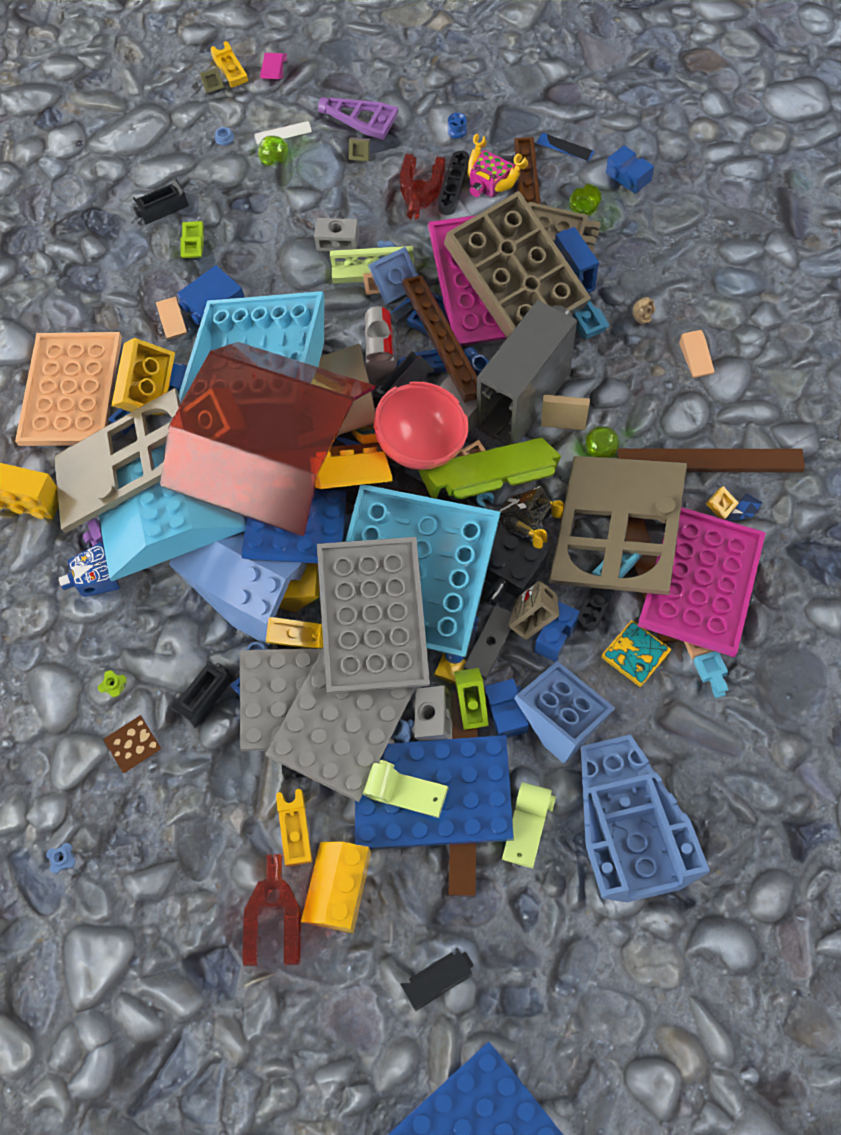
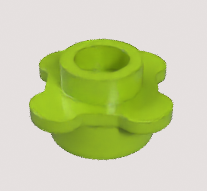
M112 670L106 671L104 673V680L98 685V690L101 693L106 692L112 697H118L124 689L127 678L124 675L114 674Z

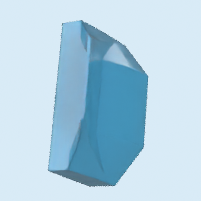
M591 301L588 302L585 308L572 315L573 318L577 319L576 329L584 339L600 334L610 326L601 310L594 307Z

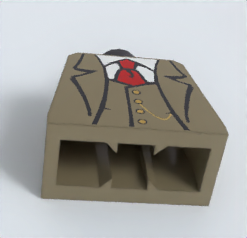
M540 581L532 583L531 587L515 600L508 627L525 640L533 636L559 616L557 594Z

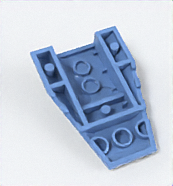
M245 533L235 534L170 560L169 565L232 626L268 646H272L271 643H266L268 618L275 617L290 580H301L308 564L304 562L242 559L241 551Z
M631 735L581 746L586 850L602 899L628 903L678 891L710 872L690 819L686 813L681 811L672 793L667 791L662 783V779L657 772L653 771L649 765V760Z

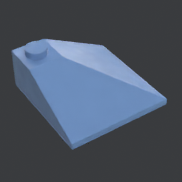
M558 661L514 698L544 747L564 764L585 744L615 709L614 706Z

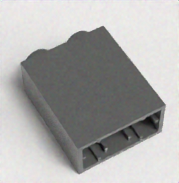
M537 300L478 375V430L506 445L519 443L542 413L543 396L555 395L571 372L577 319L573 318L566 308L559 305L551 307Z

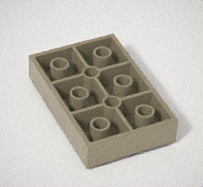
M520 191L447 232L444 245L506 338L510 336L537 300L551 307L554 305L562 306L573 315L585 308L591 299Z

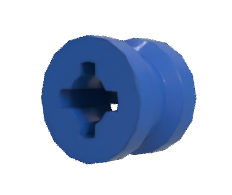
M462 113L451 114L447 119L449 136L455 139L464 137L467 133L466 116Z

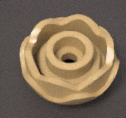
M645 297L635 303L633 316L638 323L645 324L651 321V315L656 309L654 301L649 297Z

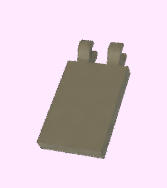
M533 202L528 203L554 243L557 233L575 227L593 253L601 222L588 220V215Z

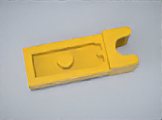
M227 41L223 43L225 47L222 50L216 49L215 46L211 47L213 60L222 71L231 88L248 82L246 72Z
M270 617L268 618L266 643L322 649L324 646L322 623Z
M297 789L295 791V800L287 803L283 794L278 792L276 800L285 866L290 867L312 863L304 793L301 789Z

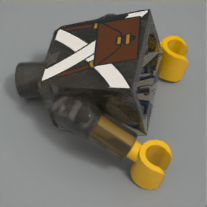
M539 486L508 498L499 510L501 514L498 525H503L507 530L518 532L525 537H532L533 546L542 548L543 542L547 543V533L543 529L535 531L533 529L539 526L550 508L552 517L562 518L564 503L559 500L551 502L543 487Z

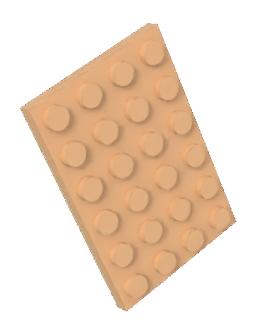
M120 332L36 334L15 440L18 446L74 445L108 426L122 341Z

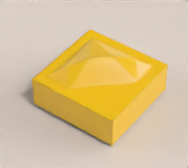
M724 486L719 488L706 502L707 506L720 519H725L739 504Z
M443 653L435 671V677L456 685L454 671L464 670L466 660L453 664L446 660L445 653Z

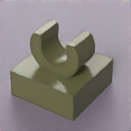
M217 67L199 73L206 93L224 88Z
M351 137L349 139V160L368 161L370 156V139Z

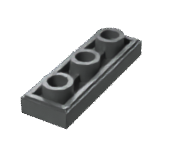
M495 606L464 665V670L479 668L482 678L487 679L512 630L508 627L512 612ZM488 642H494L495 644H494V645H488L487 643H488Z

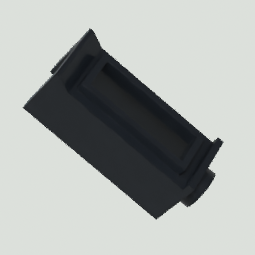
M177 179L172 184L137 199L133 197L136 205L133 207V210L138 219L142 218L145 225L189 206L185 192Z
M411 351L376 391L383 397L395 386L398 388L410 382H423L428 376L427 374L435 370L422 356H417Z
M207 661L206 666L180 699L171 706L176 716L179 718L181 716L184 717L196 729L232 682L228 675L229 670L218 662L214 665ZM211 676H215V680L194 707H189V704Z
M456 948L455 955L452 952L409 978L410 983H400L415 1012L472 976L470 969L474 965L466 951L461 954L459 949Z

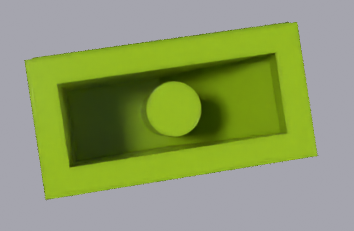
M479 668L454 671L463 729L489 726L484 684Z

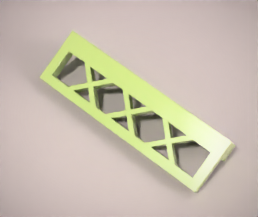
M413 246L330 251L333 284L364 282L363 274L371 273L368 264L378 260V257L381 255L386 256L403 247L407 248L414 264ZM358 257H366L367 259H366V260H358L357 258H358ZM335 258H345L346 261L336 262Z

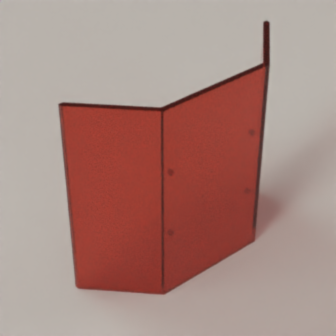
M235 342L211 350L169 424L160 486L304 537L317 475L353 401L373 391L376 386L241 342Z

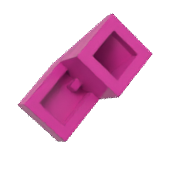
M264 53L260 77L268 79L283 78V62L287 61V53Z

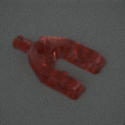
M405 154L400 173V191L406 206H409L406 215L410 220H412L413 214H415L414 220H417L420 215V209L427 208L439 196L445 171V157H436L435 164L432 165V178L429 181H423L421 179L413 180L416 169V157H414V154Z
M272 854L266 855V879L258 881L244 908L242 948L244 967L258 966V943H261V937L258 935L259 915H262V910L284 909V964H300L301 909L290 885L282 879L283 855L274 854V856ZM279 890V899L274 903H268L267 896L269 892Z

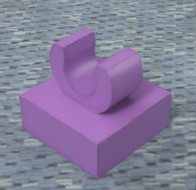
M93 518L87 522L90 531L83 534L85 543L91 542L92 546L100 542L103 543L100 521Z

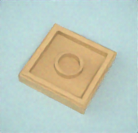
M544 395L541 427L585 430L590 399Z

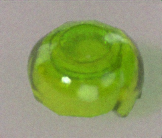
M270 135L261 140L258 158L262 163L271 166L274 161L282 163L283 159L288 156V145L280 136Z
M590 183L581 188L577 187L569 198V207L573 212L585 214L588 217L593 215L602 201L600 190Z
M598 426L587 434L585 448L592 457H613L619 448V437L608 426Z

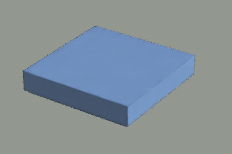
M406 247L368 264V268L385 304L407 294L402 286L403 279L418 276Z

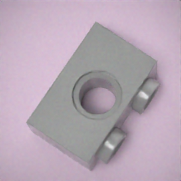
M317 218L314 234L316 250L357 249L359 240L358 219Z
M444 685L416 688L415 697L413 698L415 721L412 732L419 741L452 739L453 693ZM435 711L434 716L428 719L429 714Z

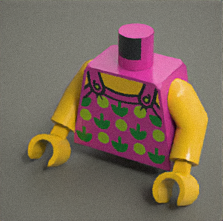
M475 134L473 142L476 147L475 150L472 149L468 163V176L470 177L471 185L470 193L474 197H479L482 193L495 197L498 193L510 190L514 186L520 175V169H525L528 166V160L524 158L519 163L522 160V155L517 154L514 157L515 166L486 150L480 152L481 148L486 146L487 140L483 136L482 142L477 143L479 135Z

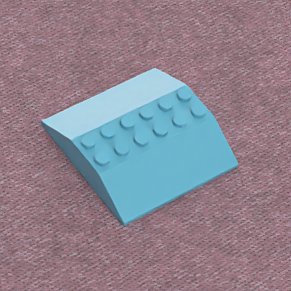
M324 292L207 301L179 392L182 410L211 389H230L238 407L259 404L297 405L315 381L324 346Z
M188 437L193 458L192 464L123 501L116 508L109 509L99 515L111 581L245 531L246 522L224 448L216 452H199L193 437ZM175 438L151 450L154 469L168 457L173 448ZM141 457L116 470L119 489L143 476Z
M361 484L345 542L416 537L426 648L431 651L466 657L501 512Z

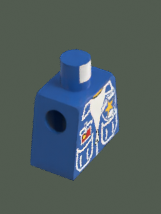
M102 542L70 558L68 565L71 573L59 577L63 590L76 587L83 597L120 589L118 580L111 581L109 578L105 549Z

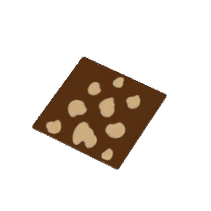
M141 715L103 739L123 773H126L161 750L160 745Z

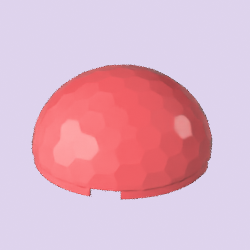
M410 382L398 388L395 386L381 398L375 411L374 428L381 448L393 461L410 469L425 470L447 464L461 451L468 434V418L459 405V400L446 389L427 382Z

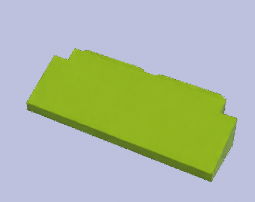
M541 437L456 457L438 468L418 471L431 498L437 499L440 488L445 487L449 496L463 499L499 490L503 483L506 482L514 486L551 477L554 475L562 456Z

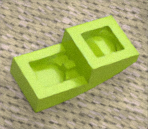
M202 221L182 222V238H180L181 258L202 257L204 242V224Z

